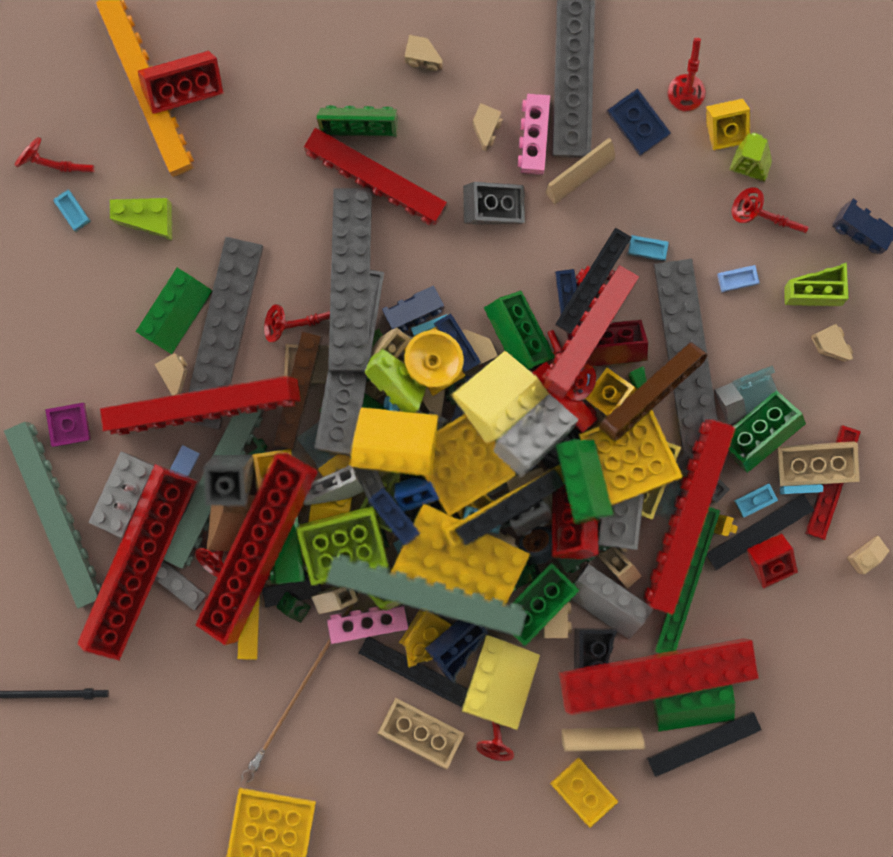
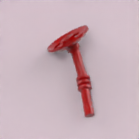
M694 38L691 58L688 59L687 65L688 74L675 77L668 87L670 103L681 111L697 109L705 98L704 84L695 76L700 63L698 59L701 45L700 38ZM687 78L686 82L683 83L681 79ZM674 85L677 86V88H676V96H677V97H674V95H673ZM698 86H699L700 89H701L700 98H697L698 93H699ZM681 100H684V101H690V100H692L693 104H692V105H682V104H680V102H681Z
M40 137L33 140L15 162L16 167H20L30 161L58 169L60 172L72 173V171L94 173V165L74 164L72 161H69V163L68 161L57 162L39 157L40 154L37 152L42 140Z
M756 187L743 190L736 197L732 205V216L739 223H748L757 216L774 222L775 225L778 223V226L782 225L783 228L786 226L805 234L809 226L789 220L788 217L784 218V215H775L762 209L764 194ZM750 194H758V197L750 196ZM744 200L742 210L738 211L741 202Z
M274 304L270 307L265 317V337L269 342L274 343L279 340L285 329L307 325L311 327L312 324H320L321 321L330 319V311L322 314L315 313L310 315V317L308 315L303 319L286 321L282 306Z
M548 331L547 334L556 358L558 353L562 355L564 350H562L555 331ZM585 363L582 372L580 371L566 394L572 400L579 401L585 399L595 387L596 372L587 363ZM587 374H589V376H590L588 386H586V385H587V382H588V375H587ZM573 390H582L580 394H572Z
M198 548L195 552L198 562L206 571L218 577L220 571L216 570V568L222 569L223 567L222 557L224 551L211 552L204 548Z
M492 722L494 739L492 741L478 742L476 749L480 754L490 759L510 761L514 758V752L503 744L500 724Z

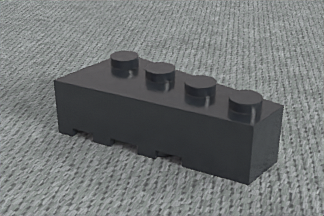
M574 628V669L609 663L617 629Z

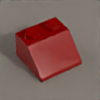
M782 533L747 549L750 563L763 589L798 573L793 548Z

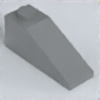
M349 465L314 481L303 504L311 505L343 500L364 492L355 468Z

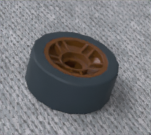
M537 526L532 529L530 534L526 536L521 535L519 548L530 554L528 562L542 564L552 558V531L547 527Z

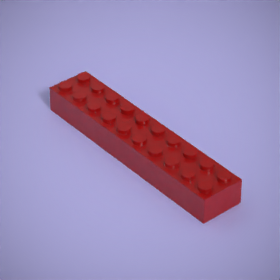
M282 376L100 408L103 431L110 432L111 435L118 434L121 436L128 435L134 431L137 433L146 432L151 428L164 429L168 425L181 426L184 425V422L199 423L203 422L202 418L217 420L221 419V416H239V412L252 414L257 413L258 409L269 411L275 410L276 406H283L284 408L293 407L296 402H301L298 379Z
M705 419V422H702L699 427L698 433L701 434L699 440H696L693 445L692 451L694 455L687 463L686 470H688V473L681 481L680 488H682L680 496H677L674 506L676 509L674 514H671L669 517L668 525L670 527L668 533L665 532L663 535L662 543L664 545L662 551L659 550L657 553L656 562L658 563L656 569L651 571L650 580L652 581L650 587H647L644 592L645 602L651 608L674 614L736 428L734 426L716 420Z
M288 453L275 454L195 624L196 627L223 645H229L238 641L317 476V470Z
M157 464L154 465L77 642L83 651L120 661L197 483L191 477Z
M745 638L559 672L565 712L571 715L759 679L753 641Z

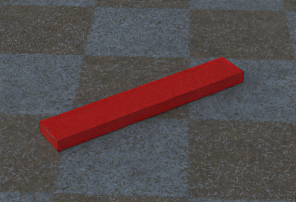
M841 425L835 443L858 442L861 431ZM844 483L821 484L823 485V492L818 493L813 508L814 511L811 514L805 534L822 540L826 539Z

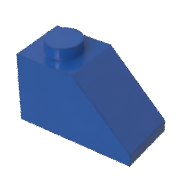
M412 477L395 483V499L403 512L439 499L435 488L429 481ZM421 491H426L427 494L421 497ZM413 495L414 501H409L410 503L404 502V497Z

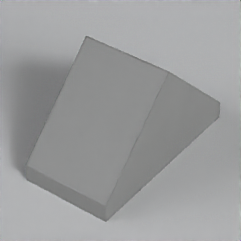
M733 383L714 390L728 425L738 422L746 416L744 399Z

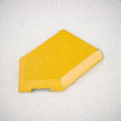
M425 610L405 640L408 666L412 667L417 665V663L433 660L425 648L452 624L435 613Z

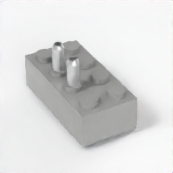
M549 394L498 439L493 451L516 473L523 477L556 444H559L573 431L578 419Z
M120 452L89 523L123 538L154 465L131 454Z

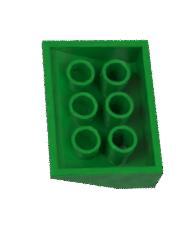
M327 105L325 108H320L317 114L320 130L330 136L397 137V109H393L390 106L375 109L373 106H364L363 108L345 106L344 108H337L333 105Z

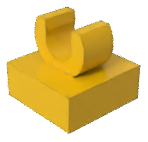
M719 514L714 533L728 537L729 532L736 534L738 526L732 524L734 518Z

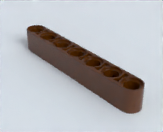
M692 342L686 345L601 422L599 429L613 441L619 440L705 362L707 353Z

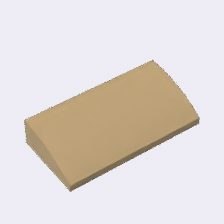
M610 138L605 140L548 184L546 194L554 204L558 203L615 159L612 140Z
M857 442L779 446L777 448L780 486L860 482Z
M395 698L377 734L447 770L465 733Z
M639 727L561 729L562 746L565 751L645 749Z

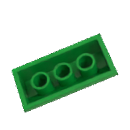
M177 267L135 332L170 354H173L213 290Z
M522 291L500 297L484 307L504 350L527 370L530 371L555 358Z
M776 390L734 425L736 428L728 449L729 455L746 473L750 472L806 425L803 413Z
M573 440L556 444V452L575 525L614 516L595 441Z
M297 517L268 576L271 584L304 581L301 545L296 530L298 527Z
M552 563L512 602L523 606L522 609L526 612L520 636L514 635L524 646L580 591Z
M732 684L653 699L658 732L735 720L736 703Z

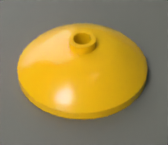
M436 330L425 331L416 335L409 342L405 351V366L409 375L419 384L430 388L444 387L452 383L460 374L463 366V353L457 341L450 335ZM430 360L435 362L434 366L429 364Z

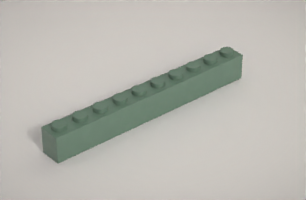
M258 409L257 413L252 414L239 412V416L232 417L213 456L246 455L244 450L247 444L251 445L253 442L252 438L255 436L253 432L255 428H259L262 424L263 418L261 416L265 409ZM204 474L178 524L163 559L182 569L192 564L195 557L193 553L195 549L201 546L203 542L201 537L204 531L207 532L209 530L211 505H206Z
M23 422L4 430L77 609L94 603L102 586L100 583H97L95 578L97 575L92 565L90 566L88 561L89 554L86 548H83L80 541L82 538L79 531L74 528V518L66 509L67 501L59 492V482L51 473L52 465L44 456L45 448L36 437L38 435L36 427L29 422Z
M338 555V557H333L327 583L520 636L526 612L522 609L523 606L511 603L509 606L503 604V600L492 598V600L484 599V595L475 592L472 595L466 594L464 589L454 587L452 590L446 588V585L440 582H434V584L427 583V579L418 576L415 579L409 578L407 573L396 571V574L388 572V568L383 566L373 568L365 561L358 560L355 563L349 561L350 558L347 556Z

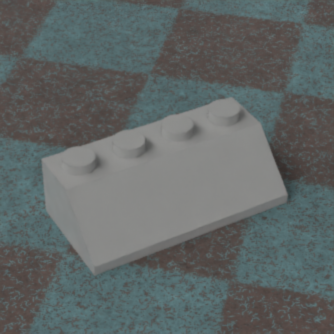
M587 563L573 583L580 591L571 600L610 627L617 629L619 633L628 639L644 624L653 610L648 604Z

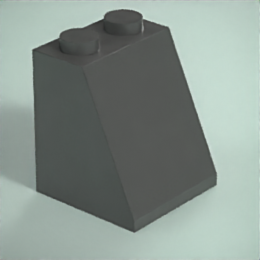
M214 455L204 466L206 505H246L254 475L253 455Z

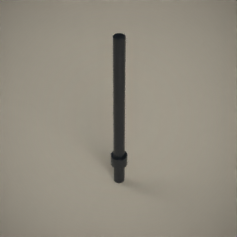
M85 688L84 690L0 691V699L84 698V700H93L94 698L109 697V690H94V688Z

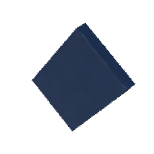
M638 88L607 110L609 116L639 156H642L671 135L669 129Z

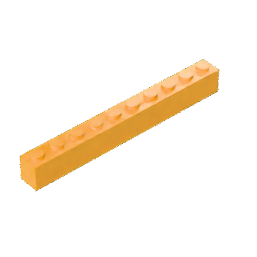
M97 1L96 5L169 173L175 177L194 169L191 163L194 162L193 156L184 147L187 144L183 134L179 135L177 131L179 124L176 118L170 115L169 111H172V109L152 114L142 92L137 71L149 68L150 66L147 61L150 58L146 49L142 50L140 46L143 42L139 33H135L133 30L135 23L131 15L127 16L125 10L128 7L125 1Z

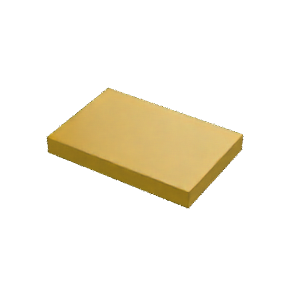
M579 757L550 783L589 828L618 803V800Z

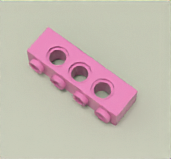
M527 94V99L523 100L522 111L525 112V119L521 118L520 130H524V136L520 137L519 141L522 156H518V167H521V173L544 174L550 95ZM538 113L540 117L533 119L530 117V114ZM530 131H535L538 133L539 136L536 138H532L529 136L528 133ZM533 149L537 152V155L529 156L527 151Z
M398 605L387 611L380 609L378 606L371 607L369 612L361 613V610L349 612V616L342 617V613L330 615L331 619H327L331 644L408 629L403 605ZM386 613L390 614L391 622L383 624L381 616ZM365 617L372 619V625L369 628L362 626V620ZM345 621L353 623L351 631L343 630L342 625Z

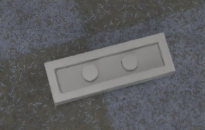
M165 560L162 561L155 580L190 608L196 610L207 594Z

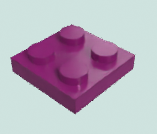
M85 403L45 409L51 447L91 441Z

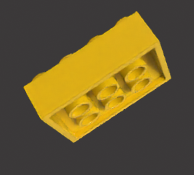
M361 408L352 445L350 467L432 475L438 416Z

